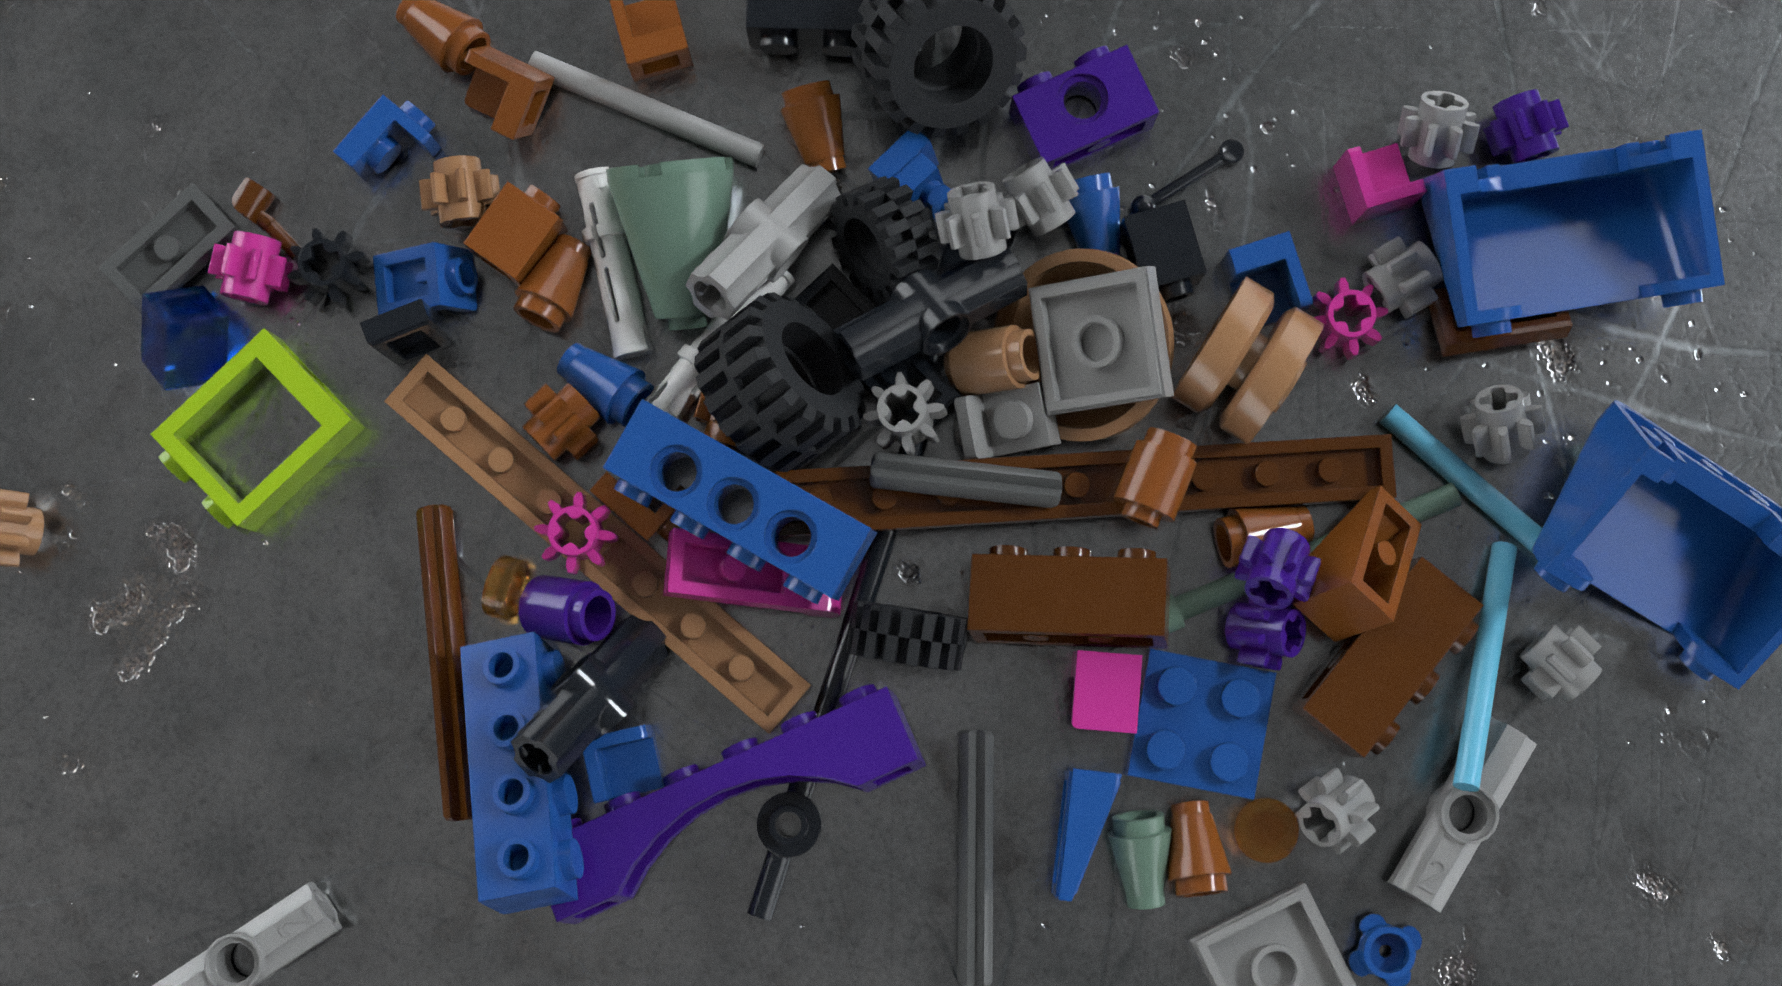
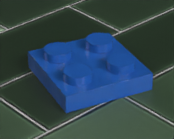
M1147 649L1140 688L1137 734L1132 733L1125 775L1254 800L1276 673L1166 651Z

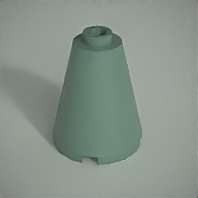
M733 157L676 160L644 165V167L630 165L606 169L607 183L655 319H668L669 330L706 327V314L693 304L692 294L685 285L694 269L723 242L724 236L728 231L734 178Z

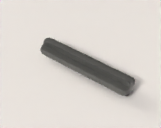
M887 452L874 453L871 459L869 481L870 485L877 489L1046 508L1056 507L1061 499L1062 476L1055 471Z

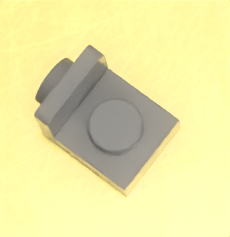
M1042 382L1027 384L1022 389L955 398L954 433L957 442L963 448L966 460L995 458L1061 444L1056 415H1046Z

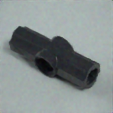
M1008 247L998 255L985 259L968 260L941 275H938L931 269L920 270L903 279L895 287L890 296V301L834 329V344L839 351L844 366L852 377L864 381L921 350L930 356L949 352L966 338L973 323L1027 296V280L1022 273L1018 259Z
M632 614L622 620L592 653L590 652L579 659L553 683L547 692L551 698L511 740L515 751L513 760L528 776H536L548 783L560 778L592 741L605 735L630 712L636 703L632 695L651 677L654 670L668 656L665 648L666 635L653 621H645Z

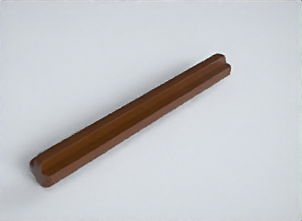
M434 504L418 508L416 521L443 816L446 821L455 822L472 820L460 647L465 646L453 510L450 506L444 504Z

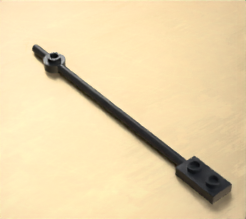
M1010 230L1011 238L1006 239L1007 247L1010 250L1017 230ZM946 243L937 274L941 275L968 260L960 258L958 249L953 250L950 243ZM989 316L979 320V322L987 324ZM945 353L929 356L928 362L948 382L944 368ZM927 439L915 444L914 456H924L928 443ZM901 444L898 454L907 455ZM899 530L878 531L864 555L813 710L816 711L818 717L841 707L839 699L846 694L858 657L846 653L854 601L876 602ZM789 783L787 792L771 797L760 809L757 818V832L761 842L768 850L747 914L767 921L772 920L792 857L804 854L818 840L822 829V818L817 805L811 800L816 783ZM785 812L796 814L801 821V830L793 837L783 836L777 829L778 817Z

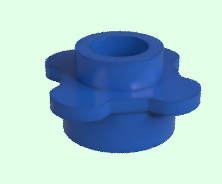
M1379 914L1366 915L1359 923L1362 935L1358 948L1351 952L1348 957L1350 969L1361 977L1372 974L1383 978L1388 986L1407 985L1411 980L1410 970L1415 963L1416 951L1422 946L1421 934L1415 927L1410 925L1398 928L1387 924ZM1382 945L1390 947L1391 953L1389 956L1382 957L1380 955L1379 949Z

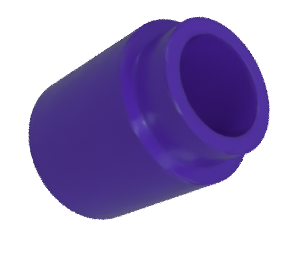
M539 575L526 585L519 601V619L526 633L535 632L544 640L580 646L589 645L594 641L604 639L610 633L615 622L616 608L612 596L592 581Z

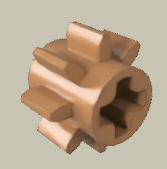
M449 156L434 161V172L430 173V179L419 180L422 211H431V216H439L440 227L445 229L474 228L500 192L498 175H490V169H481V160L475 156Z
M0 489V566L18 567L20 554L33 556L40 547L44 532V516L41 509L27 507L29 493Z

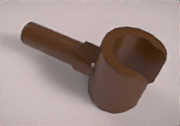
M244 178L232 196L233 207L243 217L258 225L271 238L282 243L281 249L292 260H295L298 257L292 253L290 248L291 246H301L276 219L265 213L276 196L252 179Z

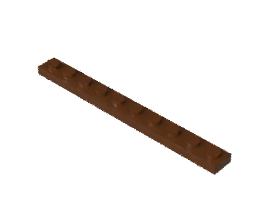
M1391 434L1250 442L1248 444L1199 445L1192 458L1197 463V466L1178 513L1229 510L1232 508L1359 502L1371 489L1382 486L1393 498H1396ZM1132 450L958 460L1060 473L1062 476L1061 499L1059 504L1053 508L877 489L870 485L871 465L771 472L878 532L1120 517L1124 505L1118 503L1113 497ZM804 521L789 522L782 528L779 534V538L811 536L810 529Z

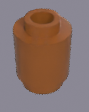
M1149 427L1144 440H1136L1113 497L1118 503L1124 505L1121 516L1151 529H1157L1160 521L1174 522L1197 466V463L1192 459L1197 446L1186 438L1172 432Z

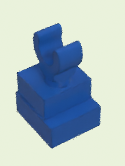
M907 131L868 168L873 180L886 176L887 179L895 177L899 179L900 187L907 184L913 190L911 200L914 202L920 199L924 207H928L932 212L935 224L934 213L945 211L944 204L948 203L947 193L951 189L943 182L937 167L939 162L932 143L921 132L917 135Z

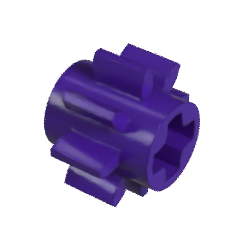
M1533 89L1513 95L1495 104L1492 109L1496 120L1489 122L1491 126L1484 128L1483 131L1493 157L1505 153L1506 156L1510 155L1513 164L1540 160L1557 152L1560 147L1556 136L1561 135L1562 130L1569 128V124L1559 99L1550 102L1547 99L1542 101L1538 89Z
M1273 528L1264 534L1262 540L1252 535L1247 537L1234 576L1236 579L1246 581L1244 586L1245 592L1256 604L1269 609H1284L1292 603L1294 597L1303 602L1308 601L1321 559L1309 556L1311 551L1310 544L1299 533L1286 528Z
M1250 598L1249 603H1235L1226 618L1225 636L1228 645L1232 649L1240 650L1237 661L1243 664H1250L1252 667L1281 670L1282 656L1293 658L1299 654L1306 637V622L1302 612L1297 609H1291L1292 603L1284 609L1265 608L1256 604Z

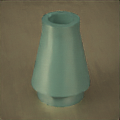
M1133 810L1115 814L1112 816L1113 830H1110L1107 836L1126 893L1127 907L1145 910L1165 905L1164 890L1172 829L1165 825L1164 813L1158 810Z

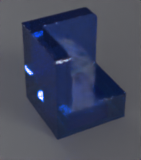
M204 285L142 294L141 359L165 391L203 385L227 363L228 313Z

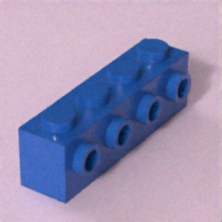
M535 632L460 647L478 902L504 915L578 900L577 879L583 876L584 861L580 845L573 838L571 814L576 813L578 809V795L572 777L567 774V771L551 783L536 776H528L513 760L515 751L511 744V740L518 734L517 732L551 698L547 693L549 688L566 671L563 657L558 650L551 647Z

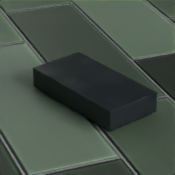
M422 299L360 322L367 344L399 366L423 357L425 354L451 346L452 342H454L447 321Z

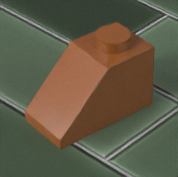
M1382 486L1371 489L1309 554V556L1321 559L1315 583L1307 602L1300 601L1294 597L1292 604L1334 642L1394 622L1422 524Z

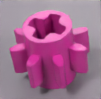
M234 231L232 242L227 243V246L214 243L207 273L216 275V279L223 280L220 289L221 295L247 303L268 305L270 293H274V290L287 293L290 282L287 275L292 271L294 263L287 262V258L279 256L282 245L280 241L255 233Z
M1343 277L1334 285L1335 297L1333 299L1320 291L1312 297L1313 305L1321 310L1319 315L1314 318L1324 323L1320 333V337L1324 340L1320 344V353L1323 354L1332 346L1343 347L1347 360H1352L1358 355L1359 339L1371 346H1375L1382 340L1381 334L1372 327L1376 321L1382 319L1389 312L1388 308L1375 307L1374 302L1370 298L1374 288L1372 284L1367 285L1361 291L1349 290V283ZM1342 307H1344L1346 316H1357L1359 321L1350 331L1346 322H1336L1334 319V315Z
M582 492L575 494L573 506L563 508L560 504L550 500L548 506L554 515L550 519L549 524L534 526V531L547 536L551 543V546L544 550L542 558L550 562L556 560L561 554L566 555L567 572L573 575H577L580 569V560L590 559L593 563L603 567L605 561L599 551L603 547L604 542L613 543L619 540V536L604 530L601 523L609 517L611 510L606 505H603L589 513L586 511V495ZM573 519L582 525L590 522V525L584 531L588 542L582 548L571 542L566 545L563 544L570 536L565 526Z

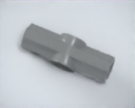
M801 164L764 202L757 198L750 203L729 228L723 242L691 273L685 286L692 294L693 304L710 318L716 316L729 320L767 280L772 283L776 282L803 251L809 240L808 238L820 228L827 218L833 215L830 212L831 205L837 202L835 198L841 195L836 186V178L820 165L808 167Z
M1491 717L1479 791L1469 792L1453 787L1455 764L1444 785L1437 788L1429 797L1426 806V816L1388 883L1414 900L1441 913L1480 843L1489 839L1496 831L1500 819L1499 810L1537 744L1519 730ZM1464 795L1471 800L1475 809V817L1467 829L1458 831L1450 821L1449 810L1451 804L1457 798Z
M308 882L233 933L217 938L207 950L152 986H257L267 982L277 971L341 930L342 926L338 919V913L327 895L314 882ZM237 943L247 946L253 954L254 968L249 977L238 974L231 964V952Z

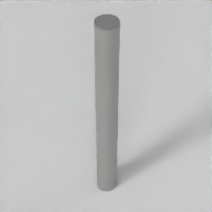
M534 51L528 62L529 65L554 76L553 85L728 157H733V159L755 168L758 166L764 153L765 144L541 52Z

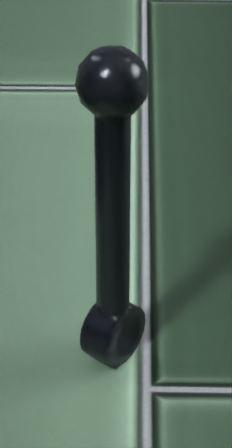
M1235 139L1224 141L1218 149V154L1152 195L1135 197L1131 203L1132 214L1155 208L1222 165H1237L1244 155L1243 145Z

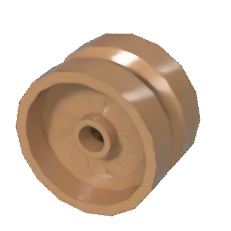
M1247 276L1241 282L1207 334L1173 390L1174 396L1171 397L1199 414L1208 410L1213 405L1226 385L1232 387L1233 391L1219 415L1220 428L1245 444L1253 440L1272 412H1277L1304 371L1307 365L1306 359L1324 326V323L1301 309L1294 307L1282 314L1267 336L1263 335L1260 331L1273 310L1274 293Z

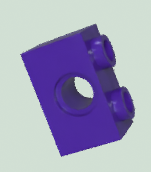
M1128 45L1111 52L1107 46L1097 47L1078 57L1073 62L1075 68L1055 77L1052 76L1050 71L1042 72L1026 79L1017 86L1018 93L1012 96L1009 114L1031 160L1044 157L1050 169L1063 162L1068 167L1153 128L1159 115V110ZM1075 95L1085 96L1095 104L1097 113L1089 118H1076L1066 110L1064 101Z

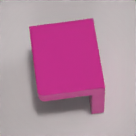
M1398 143L1362 153L1360 146L1347 149L1333 166L1352 225L1411 208L1427 192L1423 179L1410 182Z
M1084 650L1072 652L1071 677L1074 678L1071 724L1074 728L1137 734L1142 655Z

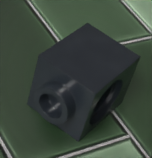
M1181 200L1124 216L1120 224L1121 244L1126 259L1137 267H1156L1159 292L1166 304L1192 296L1194 294L1192 286L1200 283L1207 270L1186 201Z

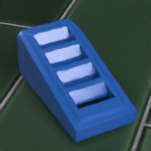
M1071 767L1064 770L1051 893L1058 900L1072 902L1074 895L1077 894L1120 787L1122 774Z

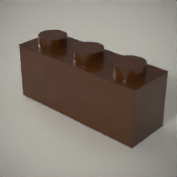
M1014 545L992 546L989 548V554H972L967 630L976 643L1168 649L1171 579L1168 559L1156 558L1155 551L1144 548L1120 549L1117 551V557H1094L1091 550L1074 546L1054 548L1053 556L1028 555L1026 548Z
M1424 557L1412 559L1394 622L1347 638L1295 703L1292 710L1351 757L1365 758L1370 751L1375 755H1379L1398 733L1400 725L1394 720L1409 701L1414 705L1419 704L1436 685L1440 675L1434 671V668L1445 654L1450 651L1456 655L1473 638L1479 628V625L1473 619L1484 605Z

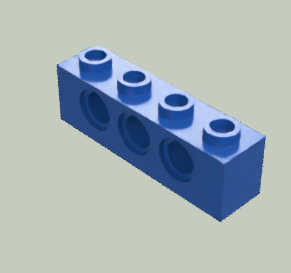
M644 399L640 401L603 466L607 471L620 477L614 487L618 492L647 508L655 497L676 509L670 519L671 522L703 540L709 530H713L732 541L726 552L727 554L761 572L765 563L769 562L789 574L783 586L815 604L819 603L823 594L839 601L877 534L876 531ZM690 457L693 459L697 470L693 484L683 491H672L667 482V472L670 465L679 458ZM747 489L751 493L754 502L751 515L741 523H728L722 510L726 496L734 490ZM804 521L811 532L810 544L802 554L788 557L779 547L778 538L780 531L789 522Z

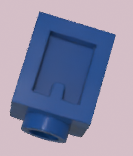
M383 94L333 152L347 167L366 181L374 171L379 174L392 165L401 152L402 145L400 141L406 135L432 157L438 153L441 147L430 134L436 124L408 100L399 108Z
M431 242L373 256L378 315L418 299L424 300L435 311L451 310L466 313L477 310L476 288L478 275L473 264V255L469 249Z

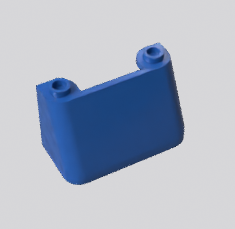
M1702 129L1669 134L1665 136L1663 141L1626 143L1616 148L1499 166V164L1487 165L1480 169H1477L1476 165L1447 169L1423 179L1427 192L1421 197L1422 207L1442 270L1457 327L1471 326L1473 338L1512 332L1510 319L1661 296L1663 308L1703 302L1701 289L1725 285Z
M1614 400L1597 419L1532 548V552L1538 560L1534 569L1548 584L1561 592H1566L1570 586L1584 591L1589 584H1592L1673 634L1684 649L1679 655L1680 660L1696 675L1706 681H1710L1714 676H1717L1739 690L1782 644V506L1634 409L1618 400Z

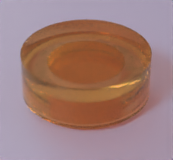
M505 554L494 562L482 592L481 605L485 615L506 622H510L519 612V601L522 592L530 581L531 569L528 561Z
M1259 797L1245 802L1238 808L1232 820L1231 834L1236 847L1243 855L1258 862L1272 863L1282 860L1292 852L1298 840L1299 826L1296 816L1286 804L1276 799Z

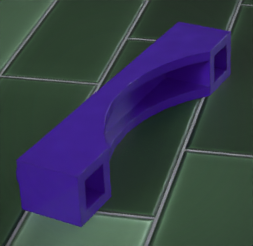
M875 684L859 687L843 695L839 699L842 707L820 717L817 716L816 711L797 715L780 725L783 734L759 744L757 738H749L735 743L721 752L723 761L701 771L697 764L678 769L662 779L665 787L644 797L641 796L640 791L618 796L604 804L603 807L606 814L584 824L581 818L571 819L573 838L578 841L583 855L584 872L582 878L577 879L578 900L551 905L556 922L577 924L633 899L648 870L668 844L699 816L730 798L765 786L795 782L838 784L870 792L927 766L897 696L887 686L880 690L876 689Z

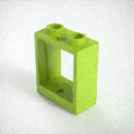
M263 328L150 435L165 449L158 456L164 466L184 483L193 479L208 495L201 503L220 524L227 529H230L235 524L237 527L256 532L366 427L280 337ZM266 367L321 426L242 500L186 440L260 370Z

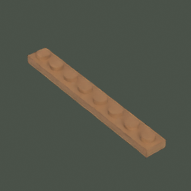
M425 354L384 401L533 531L536 525H548L554 515L548 506L550 500L565 508L573 506L575 494L582 492L586 495L587 499L586 511L592 513L596 508L603 506L428 354ZM610 513L609 517L601 523L604 530L619 536V540L613 543L604 542L603 547L599 551L605 561L603 567L593 563L590 559L580 560L579 570L592 582L597 583L603 590L607 591L613 600L630 615L633 614L645 621H653L666 635L665 645L763 730L771 734L812 685L716 602L663 596L666 559L614 514ZM574 519L569 521L565 527L570 536L563 544L566 545L571 542L580 548L584 547L588 542L584 531L590 525V522L582 525ZM536 532L549 545H551L549 538L547 536H543L540 533Z

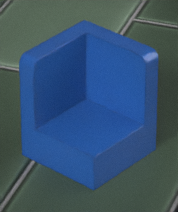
M1290 231L1229 249L1220 261L1231 297L1246 276L1274 293V307L1264 326L1276 323L1285 311L1297 307L1305 312L1313 304V299Z
M640 725L606 733L599 739L592 741L583 751L595 804L609 801L634 791L643 793L665 787L662 781L664 774L653 725Z

